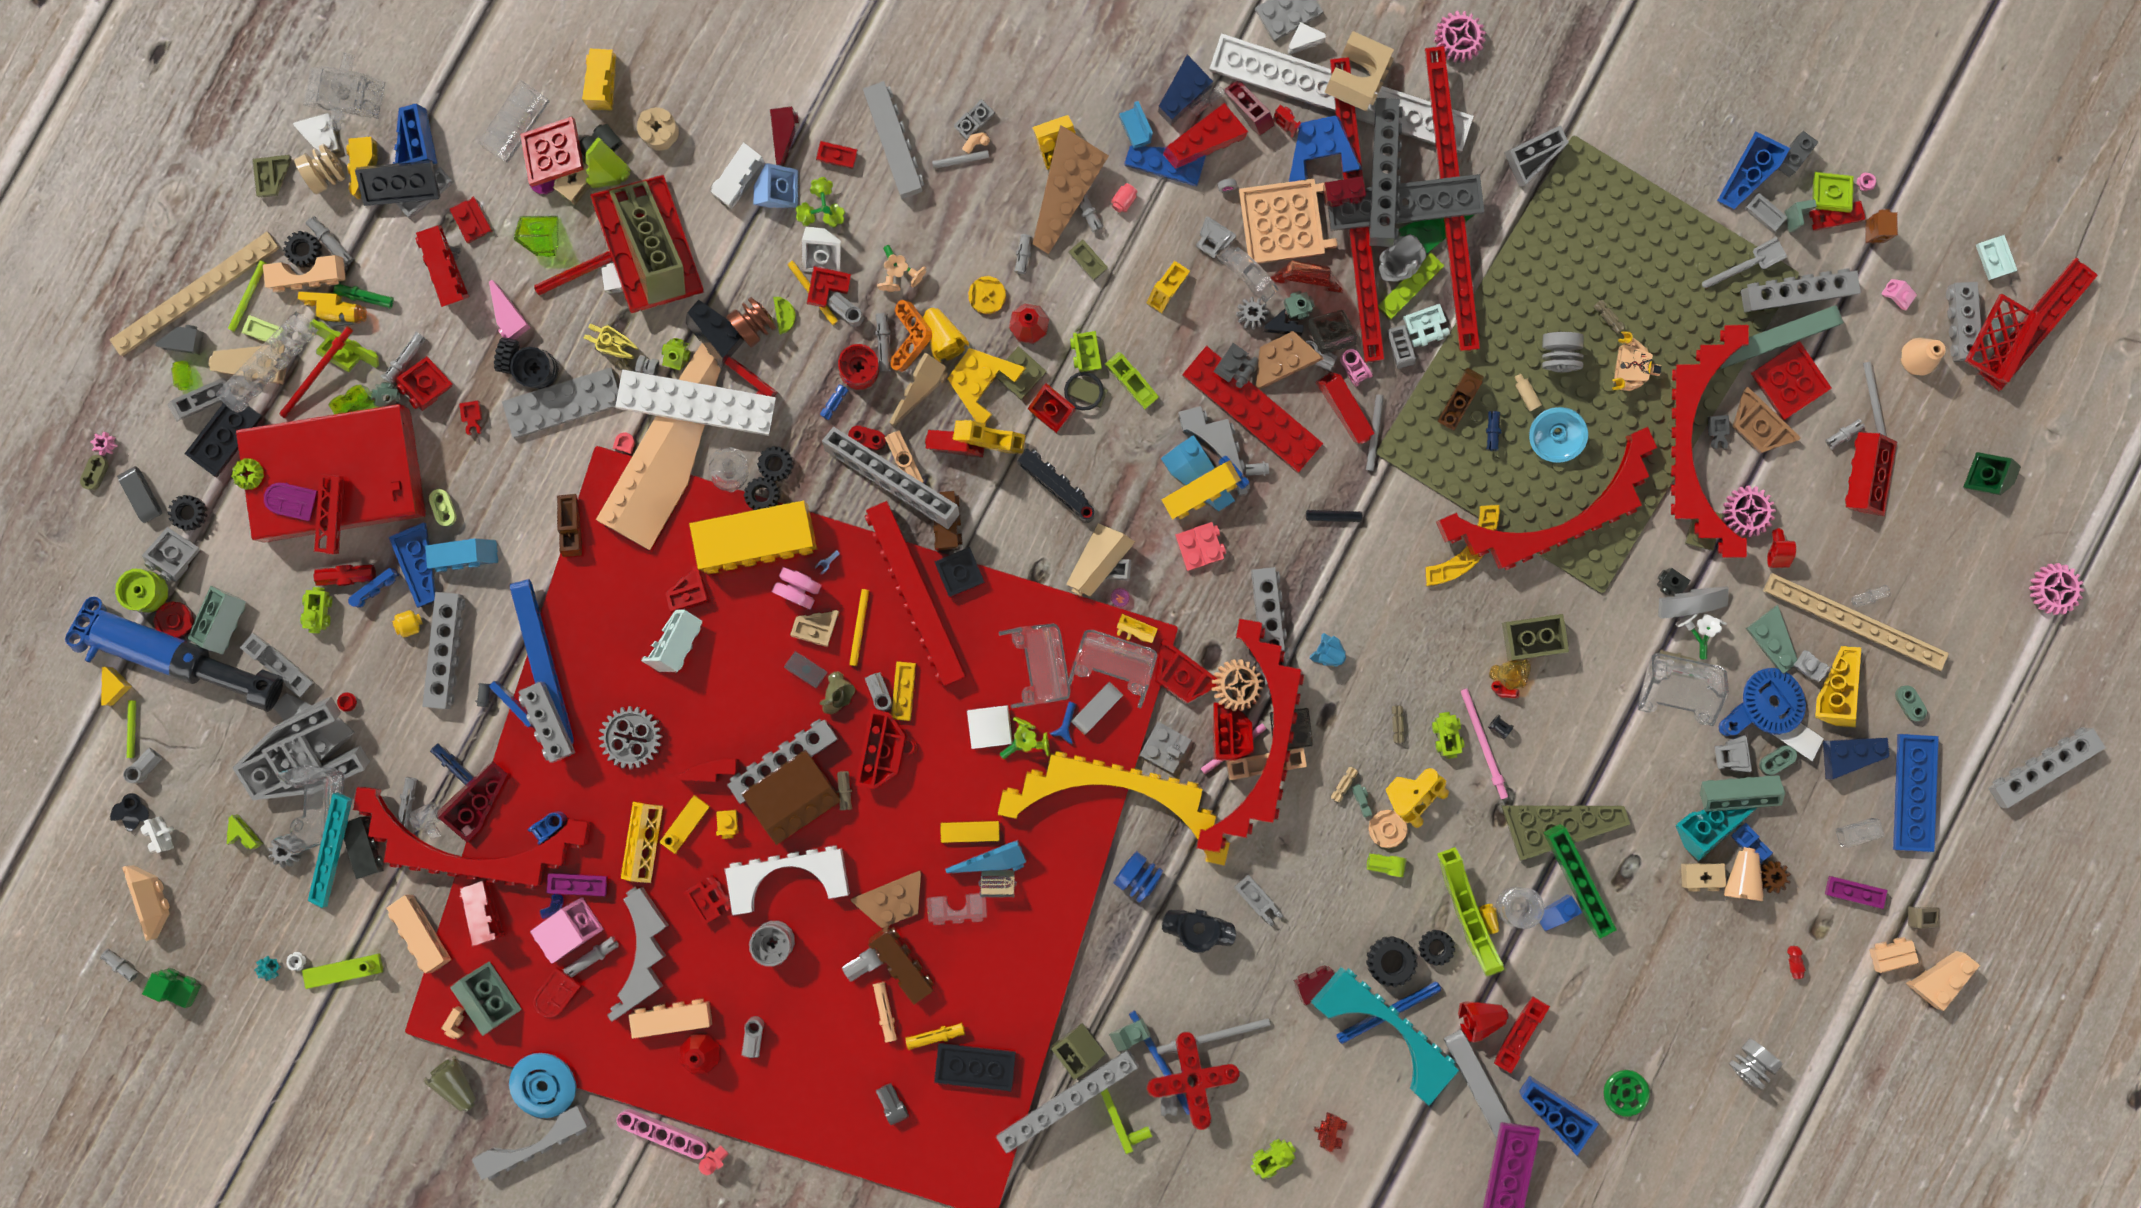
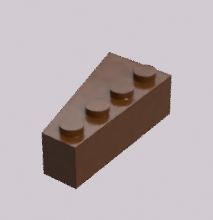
M887 925L869 938L868 945L872 950L874 948L877 949L876 954L879 960L884 964L887 963L889 973L895 980H899V986L911 1002L915 1004L933 991L932 985L934 983L928 974L925 976L922 973L921 969L923 967L919 961L912 959L910 956L911 950L907 944L904 943L902 945L898 939L900 935L894 927L891 929Z

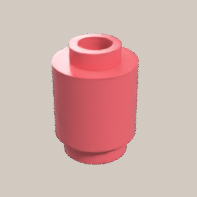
M1125 183L1112 198V208L1119 213L1122 211L1127 212L1136 199L1138 191L1130 184Z

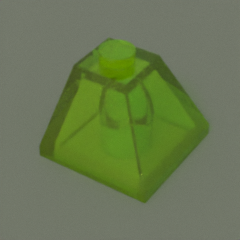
M520 216L514 240L536 256H556L558 249V216Z

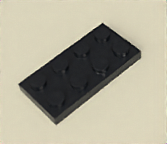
M432 160L356 167L355 169L364 206L435 200L441 197Z
M230 393L185 452V455L214 477H218L238 451L236 430L256 427L264 416L236 395Z
M938 1043L934 1083L1012 1091L1016 1051Z

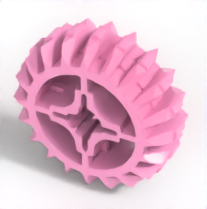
M1456 11L1454 16L1452 13H1448L1447 18L1443 17L1441 19L1442 23L1437 24L1436 27L1438 29L1434 32L1437 37H1435L1434 42L1439 43L1436 47H1445L1447 60L1450 57H1454L1453 62L1455 63L1460 58L1461 63H1463L1466 57L1470 61L1472 55L1476 57L1479 54L1478 51L1483 49L1481 44L1485 43L1483 36H1485L1486 32L1481 31L1484 27L1483 24H1477L1479 18L1472 19L1473 13L1469 17L1466 16V11H1463L1462 15H1460L1459 11ZM1453 24H1463L1460 28L1450 27ZM1468 28L1472 31L1474 39L1468 34ZM1462 31H1464L1462 34L1463 37L1459 39L1458 43H1456L1458 39L1457 36L1461 34ZM1445 34L1452 40V46L1447 42ZM1459 46H1465V47L1469 46V47H1470V48L1465 49V50H1458V49H1457V47H1459Z
M1749 485L1745 489L1739 487L1738 492L1734 490L1731 492L1732 496L1726 497L1730 503L1723 504L1728 509L1722 511V513L1728 515V517L1724 518L1725 522L1730 521L1728 527H1735L1733 532L1737 533L1740 530L1741 537L1746 534L1750 538L1753 534L1759 536L1760 531L1764 533L1767 531L1766 527L1772 526L1768 520L1775 519L1771 513L1776 512V510L1770 507L1774 505V502H1768L1771 496H1763L1765 490H1761L1758 493L1757 486L1751 489ZM1745 496L1742 508L1735 509L1737 502ZM1754 499L1760 503L1761 507L1755 505ZM1746 509H1749V510L1751 509L1752 511H1756V512H1754V513H1752V514H1749V513L1747 514L1746 512H1741V511H1744V510H1746ZM1762 514L1760 522L1753 527L1756 515ZM1737 516H1741L1743 518L1744 524H1746V526L1738 520Z
M2055 563L2054 565L2047 564L2046 567L2040 568V572L2034 573L2036 578L2030 580L2034 583V586H2030L2029 589L2034 590V593L2030 594L2031 597H2036L2033 603H2040L2038 609H2045L2047 614L2052 612L2053 615H2058L2059 613L2066 614L2067 611H2073V606L2079 605L2077 600L2083 598L2079 592H2084V589L2080 588L2079 585H2082L2084 582L2077 580L2080 577L2079 574L2073 575L2075 569L2071 568L2068 570V565L2061 566L2060 563ZM2050 575H2052V578H2050V583L2048 585H2045L2047 578ZM2055 587V588L2063 589V590L2058 591V590L2050 589V588ZM2068 593V597L2066 598V600L2063 603H2061L2064 594Z

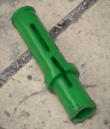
M340 283L334 287V294L350 298L351 301L359 300L388 309L393 306V297Z

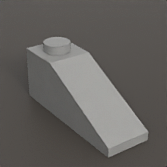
M221 378L170 400L168 407L178 422L226 399L233 392L226 379Z

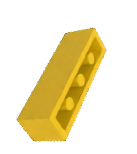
M1229 460L1161 500L1172 520L1176 517H1179L1181 520L1190 514L1188 511L1192 508L1198 510L1205 506L1204 501L1208 499L1214 501L1222 496L1220 492L1225 489L1227 492H1230L1237 488L1236 483L1241 481Z

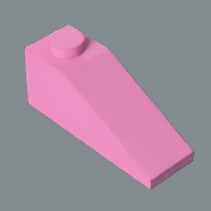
M491 280L489 285L496 323L500 327L498 331L503 338L515 340L531 327L498 284Z

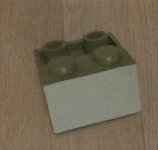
M1083 1023L1051 1046L1052 1051L1074 1080L1088 1071L1105 1055V1052Z

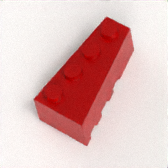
M437 225L416 232L417 237H415L418 247L422 249L423 261L429 269L430 278L434 284L441 307L468 298L469 294L442 226Z

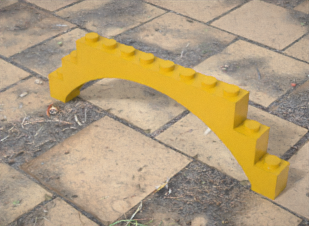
M1056 751L1055 754L1051 753L1046 776L1039 770L1032 769L1031 772H1027L1022 794L1019 793V790L1013 788L1003 790L998 815L1017 819L1019 812L1046 795L1074 786L1097 784L1125 787L1159 801L1179 816L1192 830L1197 839L1199 838L1200 829L1206 830L1212 827L1216 819V815L1212 814L1213 810L1201 808V811L1198 810L1203 790L1201 787H1198L1199 783L1188 781L1187 784L1180 783V779L1169 777L1168 780L1162 779L1160 774L1150 772V775L1142 774V770L1131 768V771L1123 770L1124 766L1112 764V767L1104 765L1105 762L1093 760V763L1087 762L1085 757L1075 755L1074 758L1067 757V753ZM1226 840L1225 850L1221 849L1220 853L1204 850L1205 861L1225 866L1230 845L1229 841Z

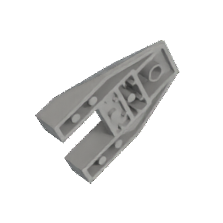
M332 697L315 703L276 725L233 767L252 800L312 794L365 770L370 761L361 745L320 763L304 736L335 721L341 712Z

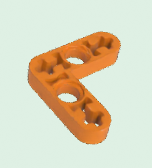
M900 300L895 306V313L910 335L892 356L891 367L894 370L903 372L909 368L930 342L932 330L911 302ZM915 317V318H916V323H915V325L912 327L911 321H912V319ZM911 344H913V345H914V349H913V351L910 353V352H909V347H910Z

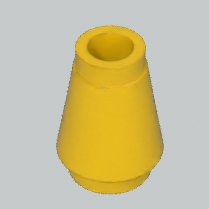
M1493 904L1479 907L1478 910L1488 934L1499 932L1497 911Z

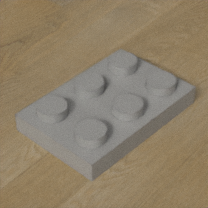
M1267 0L1255 7L1257 15L1273 41L1297 29L1300 22L1306 24L1323 14V10L1317 0Z

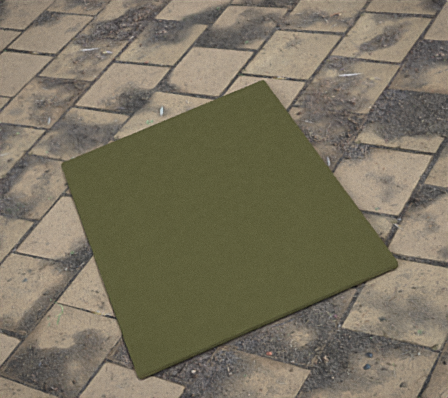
M1574 135L1561 152L1473 294L1480 349L1460 352L1457 325L1455 323L1450 331V335L1445 339L1376 450V454L1478 518L1479 506L1499 505L1497 530L1501 532H1535L1563 524L1588 508L1603 493L1617 472L1625 452L1626 436L1648 427L1657 448L1652 450L1653 454L1645 458L1641 457L1650 477L1644 479L1645 483L1634 487L1642 506L1636 508L1637 512L1628 516L1626 513L1619 515L1620 520L1610 524L1609 521L1602 523V528L1595 531L1588 529L1584 531L1586 535L1575 539L1574 536L1568 538V543L1559 547L1555 544L1550 547L1551 551L1542 555L1539 552L1536 553L1597 592L1604 593L1675 478L1671 477V465H1675V458H1671V446H1675V438H1672V427L1676 425V419H1672V408H1676V400H1672V389H1676V381H1672V369H1676V365L1700 364V361H1696V350H1700V345H1724V342H1720V330H1724V325H1749V337L1764 332L1779 307L1744 313L1741 290L1747 288V284L1759 282V286L1766 285L1765 282L1770 280H1777V283L1784 282V278L1795 277L1797 279L1799 273L1782 261L1766 269L1761 268L1759 263L1751 268L1715 285L1703 288V281L1745 261L1756 258L1753 250L1757 246ZM1781 288V289H1780V294H1781V296L1784 297L1785 292H1784V290ZM1762 291V298L1766 300V293ZM1603 300L1607 304L1606 307H1609L1619 318L1618 321L1625 325L1622 331L1631 332L1633 338L1638 340L1653 355L1652 364L1661 365L1660 376L1649 375V380L1643 383L1642 387L1632 391L1612 390V387H1616V383H1613L1612 379H1614L1618 350L1621 345L1625 344L1619 343L1618 340L1624 339V335L1621 332L1615 333L1612 329L1613 326H1609L1600 315L1601 312L1594 308L1598 301ZM1553 332L1583 334L1584 348L1575 351L1583 355V359L1578 360L1583 362V368L1571 372H1554L1543 369L1542 363L1547 360L1542 359V355L1551 352L1542 348L1543 335ZM1747 360L1723 369L1719 368L1709 381L1696 409L1692 430V449L1708 424V416L1714 415ZM1466 368H1469L1484 376L1483 382L1456 429L1452 430L1437 421ZM1522 374L1524 379L1528 378L1542 404L1532 411L1528 410L1515 386L1517 384L1515 376ZM1556 407L1568 408L1577 412L1584 419L1588 428V441L1578 456L1566 462H1550L1534 452L1529 439L1530 427L1535 418L1545 410ZM1490 411L1492 413L1493 411L1501 412L1499 451H1495V449L1494 451L1486 450V428H1488V412ZM1556 428L1554 431L1560 432L1562 429Z

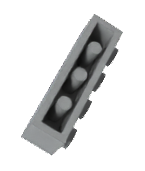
M1978 282L1954 283L1948 286L1946 291V298L1949 300L1947 315L1951 324L1949 336L1952 338L1950 354L1953 357V362L1965 361L1981 330ZM1981 351L1975 353L1972 358L1974 361L1982 358Z
M538 682L519 691V701L528 711L527 719L535 727L536 732H534L537 741L542 743L544 758L552 763L574 754L575 750L545 682Z

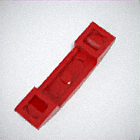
M1534 996L1529 1000L1507 1034L1494 1061L1495 1065L1512 1073L1521 1058V1052L1538 1023L1542 1022L1548 1012L1549 1005Z

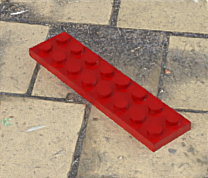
M1206 345L1182 376L1299 473L1322 446L1323 442L1250 381L1244 384L1242 388L1236 386L1237 380L1234 378L1228 382L1213 372L1222 358Z

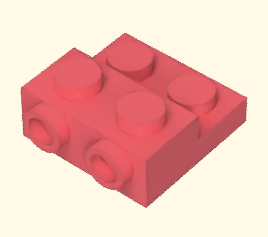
M1212 522L1175 534L1187 571L1224 559L1223 555L1226 554L1223 543L1219 544L1217 537L1220 536L1218 526H1213Z

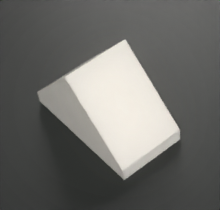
M1300 22L1289 45L1288 55L1324 43L1325 33Z

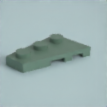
M1776 605L1749 625L1746 630L1776 669H1779L1784 674L1793 667L1797 657L1779 607Z

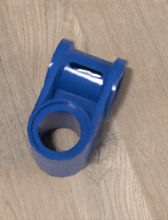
M1741 703L1735 707L1719 723L1718 728L1722 735H1737L1752 723L1745 711L1744 704Z
M562 812L550 813L533 824L528 831L534 834L538 840L537 843L541 845L566 825L567 817ZM554 816H557L560 820L558 826L552 822Z

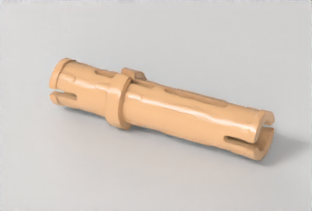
M885 982L873 984L881 1019L879 1024L882 1025L885 1042L897 1040L893 1024L895 1019L892 1018Z

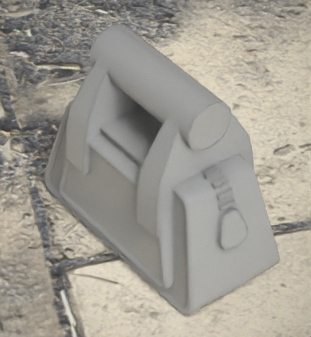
M1207 216L1200 231L1202 238L1198 241L1196 247L1212 258H1215L1220 249L1225 250L1235 241L1236 234ZM1207 240L1213 245H1215V249L1206 245L1205 241Z
M1745 735L1727 740L1726 745L1714 746L1718 769L1729 767L1731 771L1736 772L1752 771L1748 741ZM1723 750L1727 751L1728 762L1724 761Z

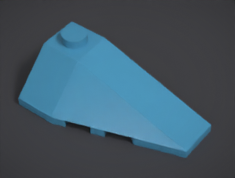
M1194 435L1161 458L1170 474L1184 485L1215 469ZM1226 489L1220 492L1222 496L1216 500H1206L1218 512L1235 501Z
M1016 840L948 867L945 870L946 873L1007 870L1010 868L1015 871L1024 867L1023 863L1026 862L1019 841Z

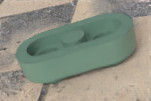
M1908 685L1899 687L1895 692V698L1906 717L1911 721L1923 720L1927 715V709L1916 690ZM1906 692L1910 694L1908 699L1905 697ZM1916 708L1920 710L1919 715L1915 714Z
M1781 746L1760 760V770L1766 775H1774L1794 763L1797 758V752L1790 746ZM1783 752L1788 754L1786 759L1782 756ZM1767 762L1771 763L1770 769L1766 767Z

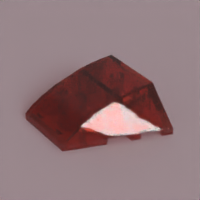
M1291 260L1280 270L1268 277V282L1287 284L1288 281L1323 286L1324 291L1343 293V289L1329 266Z

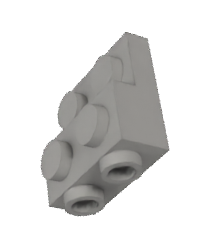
M167 527L145 551L142 557L145 562L144 565L151 571L157 569L161 572L160 576L165 580L170 581L172 579L177 582L188 569V564L198 554L200 549Z

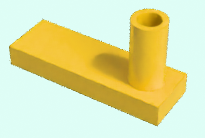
M694 795L660 843L676 854L710 806Z

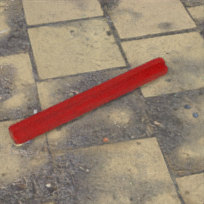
M607 251L534 285L536 293L538 295L544 294L612 262L610 252Z

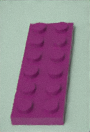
M1505 1122L1500 1123L1483 1208H1524L1540 1135L1539 1127Z

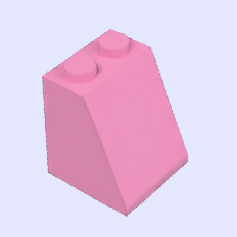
M582 897L556 912L530 932L552 964L604 929Z

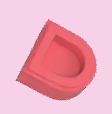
M626 432L620 433L615 439L613 449L632 454L635 446L634 437Z

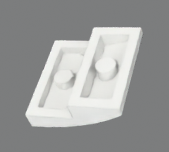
M1008 705L967 711L972 749L1013 744Z

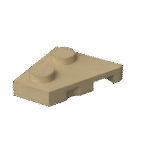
M834 610L829 613H816L810 616L796 617L790 634L791 637L828 647L839 611Z

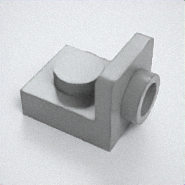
M1806 650L1803 651L1793 665L1807 678L1820 682L1825 677L1826 672L1830 668L1828 664L1820 662Z

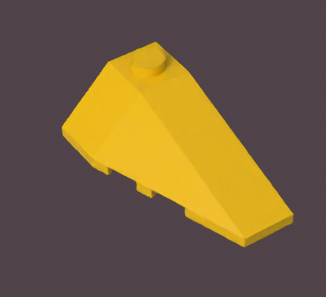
M1841 646L1828 677L1825 679L1821 692L1818 694L1815 718L1835 726L1856 727L1861 647Z

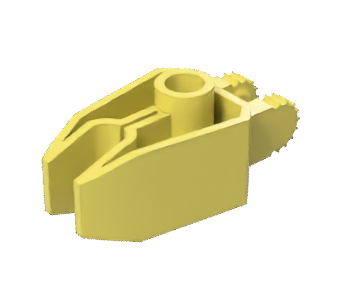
M593 324L589 325L588 328L600 334L597 339L585 334L584 339L594 343L599 352L623 359H634V356L625 352L623 348L626 346L636 350L639 348L627 337L609 325L602 328Z

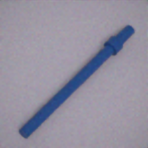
M1135 1010L1129 1013L1133 1022L1140 1019ZM1151 1037L1145 1039L1144 1042L1163 1075H1172L1161 1054L1158 1055L1156 1045ZM1183 1093L1175 1094L1184 1111L1189 1115V1107Z

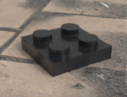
M970 547L935 561L949 597L985 583Z

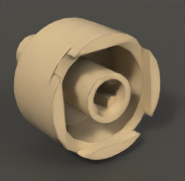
M655 107L645 110L640 114L637 130L647 146L653 150L663 151L670 148L676 142L679 136V128L669 111Z

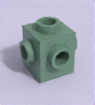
M1294 292L1290 294L1291 297L1284 300L1283 303L1289 320L1295 318L1302 320L1309 317L1313 310L1312 307H1314L1313 298L1308 296L1307 292Z
M381 382V385L376 384L375 389H372L371 401L378 407L399 404L400 393L397 392V388L393 384ZM389 395L390 399L388 401L383 400V396Z

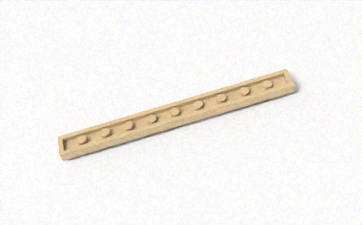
M265 232L110 339L111 343L119 355H126L257 265L260 260L262 261L276 252L280 247L271 234Z
M1773 573L1770 574L1763 592L1937 671H1942L1949 653Z

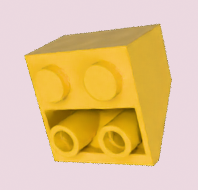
M1069 115L1032 127L1046 169H1050L1060 125L1076 134Z

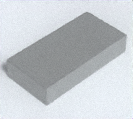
M1760 193L1756 194L1744 208L1773 233L1788 218Z

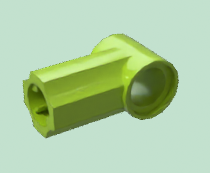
M1369 853L1366 869L1404 878L1407 858Z

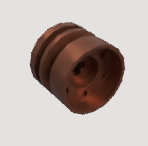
M750 297L748 301L753 307L749 309L743 302L744 314L735 309L726 317L752 348L761 341L757 333L758 331L763 332L767 336L769 333L764 327L768 325L774 331L776 326L762 304Z

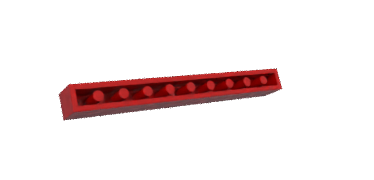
M885 501L867 509L868 515L864 517L868 526L872 525L875 530L872 535L876 543H880L883 548L880 553L884 561L888 560L891 566L888 568L892 579L896 578L899 584L896 585L899 595H904L906 600L903 603L908 614L912 613L914 618L911 621L915 631H920L922 636L919 638L923 649L927 648L930 655L927 658L931 667L935 665L937 669L935 676L938 683H943L944 686H947L965 678L964 671L889 503Z

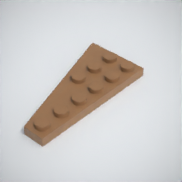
M1062 125L1059 127L1032 242L1033 245L1047 254L1052 250L1109 155Z

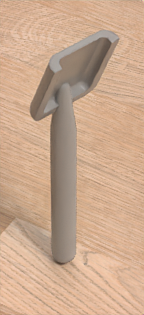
M1775 237L1753 250L1756 258L1745 261L1703 281L1702 287L1708 288L1751 268L1759 263L1761 268L1766 269L1783 260L1787 255L1778 238Z

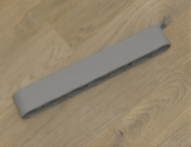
M1460 1029L1443 1039L1497 1139L1500 1123H1511L1468 1040Z

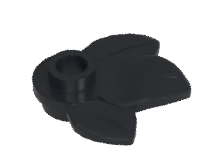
M135 793L125 795L122 802L113 806L110 814V820H122L128 832L136 829L140 821L144 822L149 819L147 807L142 804L140 796ZM132 799L135 801L134 806L130 805Z

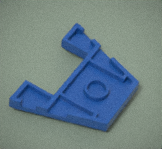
M1338 116L1301 123L1289 182L1308 180L1307 160L1341 154L1344 173L1362 170Z

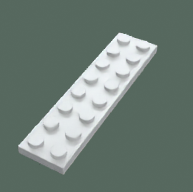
M622 370L615 407L616 409L769 436L776 397Z

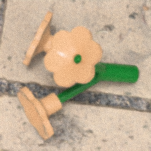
M890 245L884 246L883 250L888 258L884 263V268L887 270L888 276H886L885 283L877 284L878 289L888 292L900 291L899 285L893 284V276L901 277L904 271H908V274L913 277L911 281L913 288L919 284L926 274V267L923 266L918 271L913 268L910 269L905 262L904 256H896Z

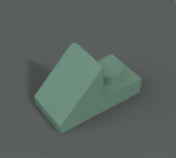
M1142 1018L1109 1034L1117 1051L1128 1050L1132 1045L1151 1036Z

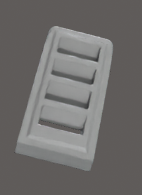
M1406 326L1388 329L1387 334L1397 369L1414 365L1416 358ZM1402 333H1403V335H1404V336H1401V337H1398V338H1393L1394 335H1398V334H1402ZM1405 341L1404 344L1395 345V343ZM1403 349H1407V350H1408V351H1404V352L1398 353L1399 350H1403Z

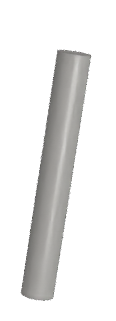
M988 150L932 161L933 168L936 169L989 158Z

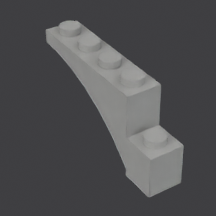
M1201 406L1178 413L1183 433L1188 432L1205 443L1220 459L1223 456H1228L1231 463H1234L1243 474L1242 471H1245L1243 460H1239L1238 457L1240 452L1238 441L1234 442L1232 434H1235L1233 423H1229V420L1225 419L1206 424L1205 422L1208 421L1206 410L1202 411ZM1250 485L1244 489H1240L1238 486L1236 488L1238 495H1247Z

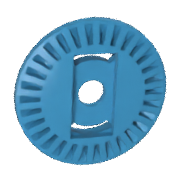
M535 1053L522 1058L515 1065L509 1078V1089L513 1100L524 1112L534 1117L551 1118L560 1115L572 1104L576 1095V1081L573 1072L564 1061L551 1054ZM537 1069L546 1070V1071H537V1072H535V1073H533V1074L531 1075V1071H533V1070H537ZM539 1081L547 1083L548 1089L546 1091L538 1089L537 1083ZM552 1098L556 1099L555 1101L547 1102Z

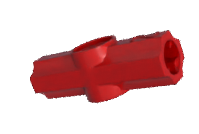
M373 564L359 566L339 565L335 566V568L316 569L313 576L316 586H347L359 582H371L376 578V570Z

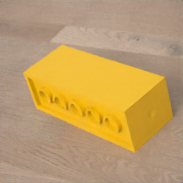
M805 501L689 523L698 569L707 574L719 572L718 569L721 568L726 570L737 569V565L741 564L745 565V567L756 565V561H764V563L773 562L776 557L788 559L794 557L796 553L808 555L813 553L812 550L817 549L809 506Z

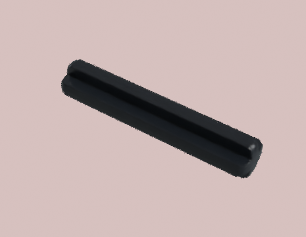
M1307 510L1305 518L1307 521L1361 522L1362 512Z

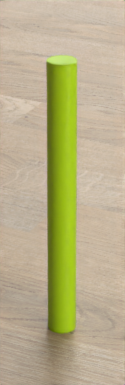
M259 261L227 329L233 332L236 331L264 272L263 265L267 263Z

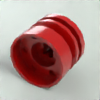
M853 344L841 352L838 359L839 373L843 383L849 388L864 390L871 387L877 381L879 375L878 358L869 346ZM858 366H862L860 373L856 372Z

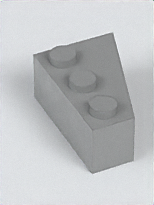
M1561 125L1504 152L1519 187L1525 186L1569 143Z

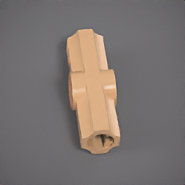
M900 430L887 435L885 440L898 467L924 483ZM903 455L909 456V462L905 465L899 462L900 457Z

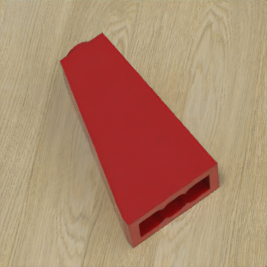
M1330 372L1317 380V386L1352 440L1358 444L1369 441L1371 439L1370 436L1375 433L1340 374Z

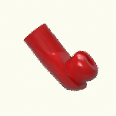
M1499 680L1491 684V689L1499 697L1519 698V689H1509Z

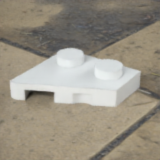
M329 113L293 123L297 130L319 152V146L323 143L333 153L340 151Z

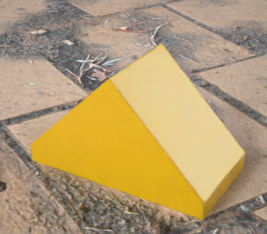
M102 667L101 705L113 706L132 685L114 667Z

